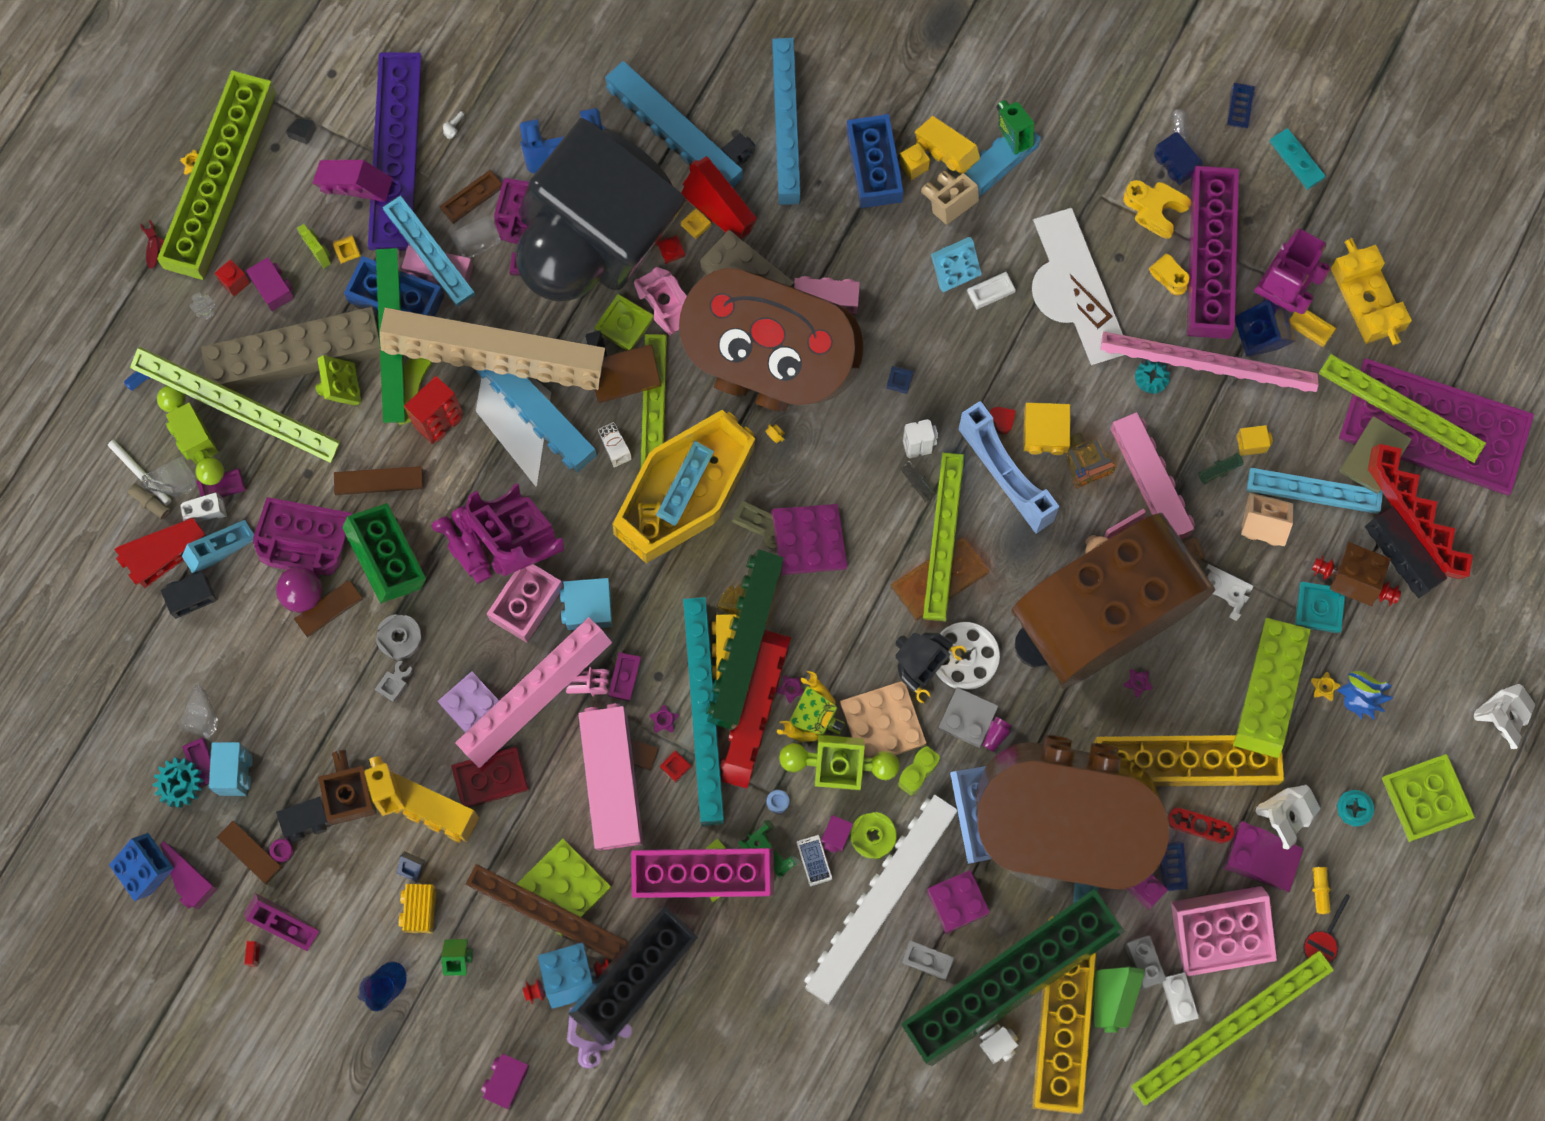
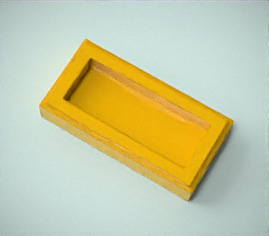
M1308 310L1305 314L1294 312L1287 322V325L1322 347L1325 346L1336 330L1334 326Z

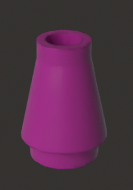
M996 717L990 723L982 746L994 752L1011 733L1009 730L1012 726Z

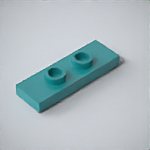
M1288 128L1270 139V144L1307 190L1325 179L1324 173Z

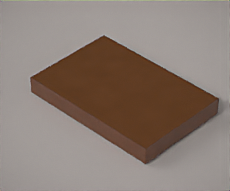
M652 344L603 358L598 390L595 389L598 403L662 387Z

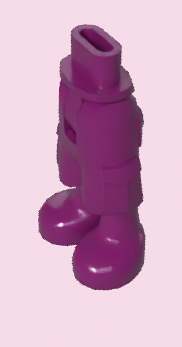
M462 506L451 514V518L462 533L461 537H458L447 516L437 519L431 526L435 532L442 533L449 539L447 547L452 556L458 559L468 575L473 577L477 584H480L493 575L489 570L490 564L482 547L481 538L475 531L471 533L467 530L464 531L459 524L460 514L466 508V506Z

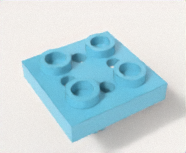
M970 237L945 248L943 247L941 250L931 254L938 284L942 292L982 275L974 242Z

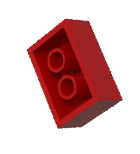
M437 376L404 405L414 428L431 444L442 440L446 435V431L451 426L454 427L459 424L464 415L455 393Z

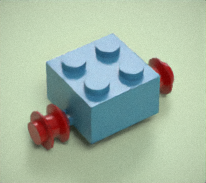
M583 942L538 955L544 983L537 978L533 985L526 981V987H522L525 1000H530L531 1004H533L535 998L544 1001L546 992L552 1009L577 1002L594 983L593 979L598 978L611 962H608L607 958L605 964L602 965L596 961L594 970L591 969Z

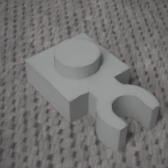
M401 660L396 663L394 674L387 671L375 688L376 692L393 703L397 701L407 686L403 681L404 678L410 677L413 673L411 667L406 672L400 671L404 664Z

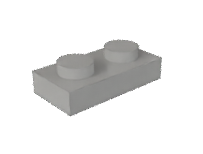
M910 941L902 964L946 980L954 958Z

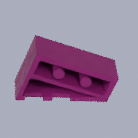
M320 160L312 184L319 187L322 193L328 195L333 193L386 202L393 178L365 160Z

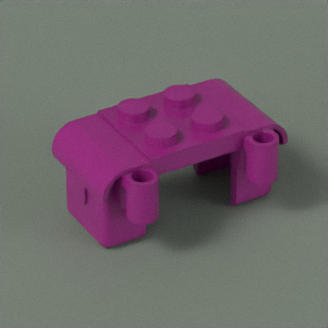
M1300 228L1296 229L1289 242L1283 243L1254 292L1292 313L1295 311L1299 314H1305L1314 299L1311 293L1306 292V289L1311 281L1318 285L1323 284L1331 270L1327 263L1319 261L1326 248V242Z

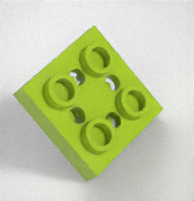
M325 355L317 358L321 383L316 384L317 393L320 396L323 395L324 399L354 406L360 404L361 397L355 364Z

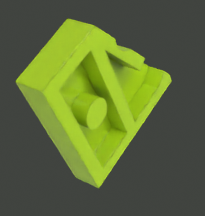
M305 224L299 226L297 230L323 269L331 265L328 259L330 253L324 244L320 245L317 241L319 238L312 228L308 229Z

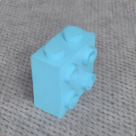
M608 578L564 581V589H560L561 602H565V610H561L562 624H566L568 630H576L588 617L600 628L613 627L611 591Z

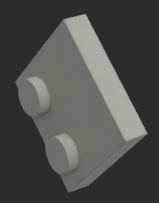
M956 688L938 730L980 748L998 706Z

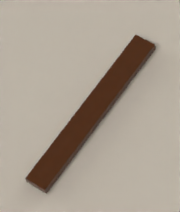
M475 864L465 883L466 886L578 943L583 942L584 946L611 960L616 957L628 942L478 864Z

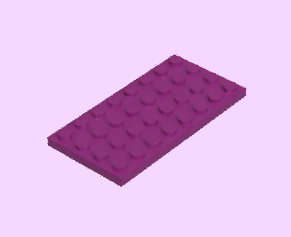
M1364 358L1360 371L1486 442L1473 463L1353 393L1338 439L1356 444L1374 416L1412 439L1400 460L1508 496L1511 494L1533 421V413Z

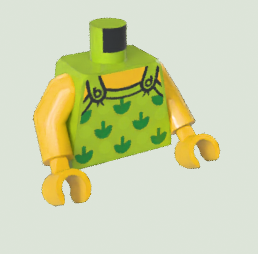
M806 671L809 673L810 679L808 681L805 678H801V682L810 685V687H806L790 721L779 722L785 726V730H777V733L780 735L787 734L788 737L801 743L818 740V735H825L827 730L840 735L845 722L834 718L837 712L836 701L828 688L817 679L816 673Z

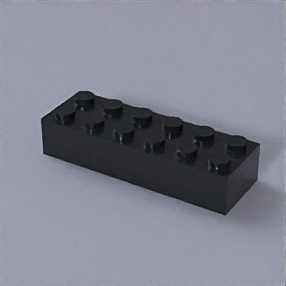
M665 905L655 909L568 1014L601 1046L611 1044L698 937Z

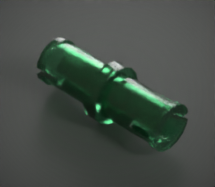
M1235 453L1233 456L1222 461H1215L1214 465L1198 472L1201 482L1207 484L1218 477L1227 476L1228 472L1244 465L1240 454Z

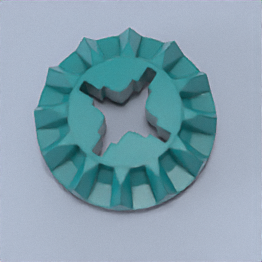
M1147 360L1141 363L1135 372L1137 386L1146 393H1159L1167 387L1170 381V372H1168L1166 365L1161 364L1159 361L1152 362ZM1155 370V376L1159 378H1155L1154 381L1150 383V376L1147 374H1151V372Z
M1359 790L1345 792L1339 798L1336 805L1338 816L1341 817L1343 823H1347L1352 827L1367 824L1374 814L1373 801L1366 793ZM1356 800L1357 807L1361 808L1362 811H1358L1354 816L1353 810L1346 807L1352 806Z

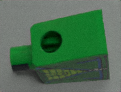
M1003 100L998 103L996 108L999 111V129L1014 155L1033 147L1034 122L1019 102L1009 104L1007 100Z

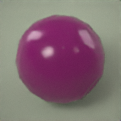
M300 566L283 572L277 580L275 588L277 599L281 605L289 611L297 613L314 608L320 601L323 591L321 580L317 574L309 568Z

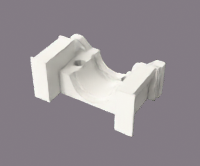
M1208 564L1204 573L1208 574L1207 577L1216 588L1213 594L1225 599L1230 606L1234 607L1229 618L1237 621L1241 616L1239 613L1244 603L1249 599L1244 593L1249 594L1253 586Z

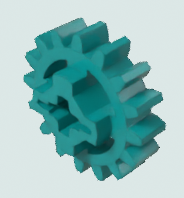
M174 758L173 763L166 760L165 768L158 767L161 772L160 775L154 774V777L158 779V782L152 784V786L158 788L154 794L162 796L160 802L167 803L169 807L176 805L178 808H183V803L191 805L190 799L197 800L198 796L195 793L203 790L201 787H198L199 783L204 782V779L198 778L202 771L194 770L197 764L189 763V760L184 758L182 760Z

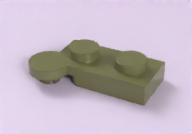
M742 500L732 522L763 536L765 546L769 549H776L772 514Z

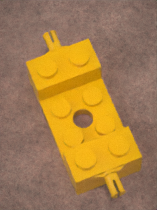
M1350 238V240L1348 239L1344 242L1349 253L1336 258L1331 271L1365 344L1389 336L1392 345H1397L1401 342L1397 333L1406 330L1412 321L1403 302L1396 303L1381 272L1385 262L1377 246L1373 245L1365 249H1357L1354 239ZM1363 294H1372L1374 297V301H1366L1363 297Z

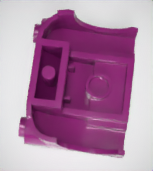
M518 483L514 484L505 495L491 501L482 500L478 491L473 492L468 496L466 508L460 514L461 518L458 519L464 531L467 530L470 533L475 531L495 556L494 562H492L493 569L502 576H507L564 551L563 539H556L554 530L548 520L529 497L524 498L520 494Z

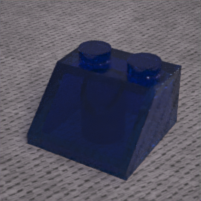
M1269 300L1235 316L1236 326L1246 357L1276 351L1296 341L1286 309Z

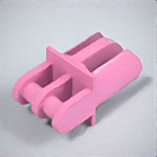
M589 667V671H582L568 684L566 693H591L593 697L594 694H607L608 689L606 685L609 684L607 679L609 670L592 669Z

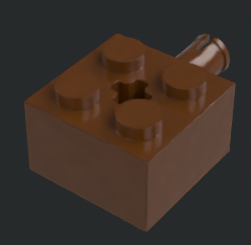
M339 750L338 754L337 751L332 753L335 773L318 777L326 819L331 825L377 814L365 776V770L367 769L364 766L349 769L346 750ZM349 791L352 795H350L349 799L346 800L344 797L347 796V792Z

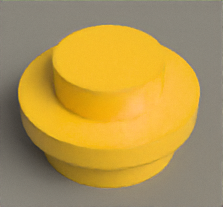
M777 424L774 426L768 425L769 428L765 430L768 436L776 444L780 440L783 442L785 440L782 437L785 434L784 431Z

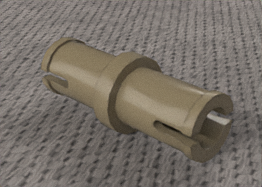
M137 482L128 488L127 494L140 502L142 508L153 512L159 519L166 518L170 513L171 509L156 499L155 494L143 489Z

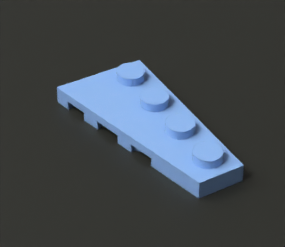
M986 766L950 772L968 864L991 859L982 845L977 824V788Z

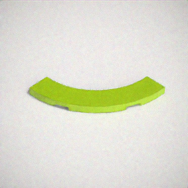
M419 357L417 359L408 358L404 365L405 404L419 392L421 382L433 363L428 359ZM406 412L405 423H409L411 420Z

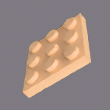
M902 681L840 701L851 737L864 739V757L873 758L875 754L881 751H889L898 755L926 746V741L909 692Z

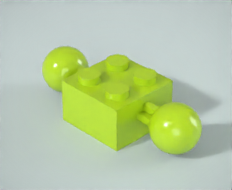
M167 385L162 387L157 394V403L163 411L169 412L166 414L169 421L166 423V426L171 435L175 437L178 449L187 460L191 459L195 465L197 464L195 473L201 483L205 485L219 483L224 476V467L218 459L212 457L219 453L202 419L190 403L185 404L186 397L184 393Z
M818 735L817 753L807 752L802 745L791 743L783 747L779 754L780 764L788 772L795 773L803 770L806 766H815V786L861 790L862 771H872L873 775L878 779L890 780L897 775L900 768L897 756L889 751L878 752L873 758L864 757L865 744L863 738Z

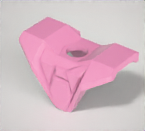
M655 267L650 273L640 279H636L634 285L640 300L645 298L654 310V321L670 336L679 330L680 313L687 296L670 271ZM661 294H667L670 297V302L662 305L658 302V297Z

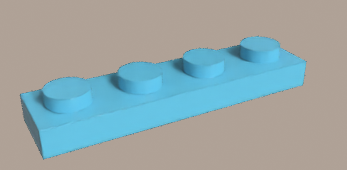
M696 441L693 442L656 516L676 526L714 453L713 450Z

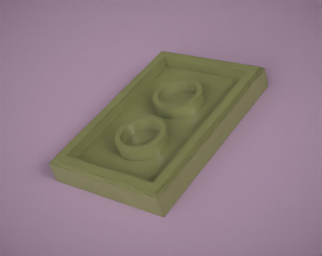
M1373 416L1339 472L1378 495L1381 489L1368 471L1371 448L1379 444L1402 448V456L1412 439Z

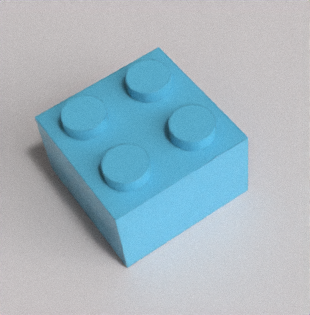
M212 742L209 789L219 796H247V790L251 788V777L248 776V770L252 766L253 758L250 751L241 743Z

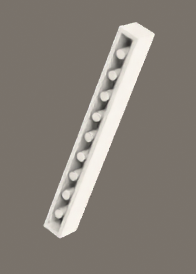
M934 795L932 799L927 798L920 808L923 813L919 819L914 817L908 826V829L911 830L906 837L902 835L895 845L898 850L894 856L888 855L882 865L885 868L881 875L876 873L869 885L872 889L868 894L863 893L856 903L859 908L855 914L849 913L844 921V924L847 926L842 933L837 931L830 943L833 944V947L829 952L824 951L817 961L820 966L816 972L811 970L804 980L807 983L805 989L829 1005L956 815L958 810L938 796Z

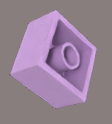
M470 672L438 700L440 706L464 733L499 702L473 672Z

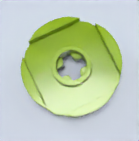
M872 812L856 819L851 829V843L857 853L865 858L880 859L893 849L896 842V830L890 818L882 813ZM877 830V835L880 837L879 840L874 839L873 842L870 841V836L867 835L868 831L873 832Z

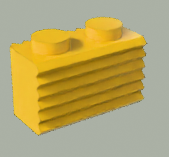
M406 884L405 890H401L400 901L401 904H404V913L399 914V927H402V931L405 933L433 934L436 887L434 885Z

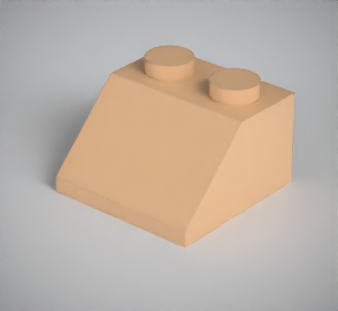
M1250 492L1242 522L1241 535L1251 540L1266 541L1273 546H1285L1293 524V503Z

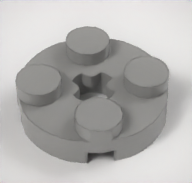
M391 615L385 618L377 629L376 642L379 649L387 657L397 661L412 656L419 649L423 641L419 625L410 616ZM396 632L399 634L404 632L403 641L395 642L394 639L396 637L394 634Z

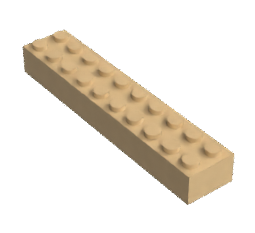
M389 308L384 310L380 328L381 351L387 354H403L413 359L420 357L435 363L442 361L457 367L464 365L479 371L486 369L501 375L506 373L513 374L519 378H536L541 382H558L563 386H580L585 390H598L605 352L603 347Z

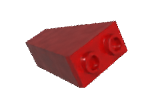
M706 156L699 161L695 160L689 168V176L683 182L684 188L681 194L725 232L730 230L737 237L743 239L750 234L757 218L710 158Z
M191 518L116 547L114 550L119 555L116 557V560L123 568L128 567L131 571L128 576L135 585L140 583L144 588H147L184 561L182 555L187 544L207 535L198 523Z

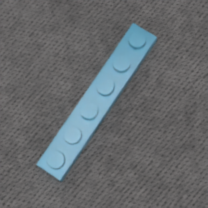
M401 196L383 207L385 213L457 307L475 296L472 288Z
M1250 468L1246 489L1249 492L1379 514L1381 511L1383 495L1382 490L1377 495L1365 487Z

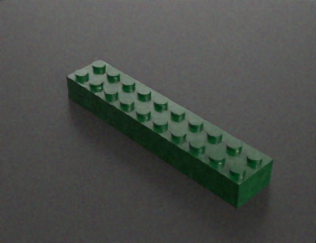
M1094 888L901 1023V1026L924 1062L933 1066L1126 931Z

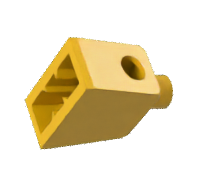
M381 756L369 759L370 769L365 770V776L372 801L379 812L384 816L404 809L405 807L394 774L388 764L383 763Z

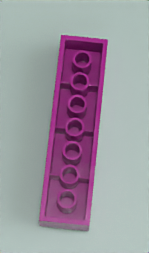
M1196 166L1192 175L1186 336L1230 339L1235 330L1239 169Z

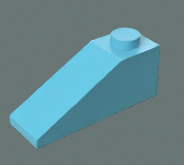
M243 520L187 544L182 558L192 573L200 572L251 543L254 533L246 521Z

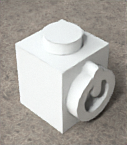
M997 1024L980 1037L983 1040L980 1046L993 1064L1001 1058L1007 1061L1016 1054L1014 1049L1018 1046L1016 1043L1018 1038L1010 1028L1006 1030L1005 1027L1001 1028Z

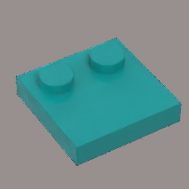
M1300 582L1295 625L1313 630L1340 633L1345 595L1330 590V586Z

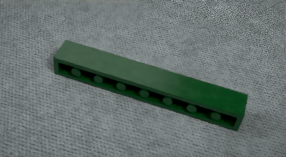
M758 549L753 555L750 554L746 564V567L749 568L748 574L744 575L741 582V588H743L742 596H738L735 608L738 609L736 617H732L729 629L732 632L730 638L727 637L724 643L725 657L724 659L721 658L717 669L720 672L719 679L714 681L712 687L714 697L712 701H709L706 708V714H708L707 722L730 730H733L739 724L784 557Z

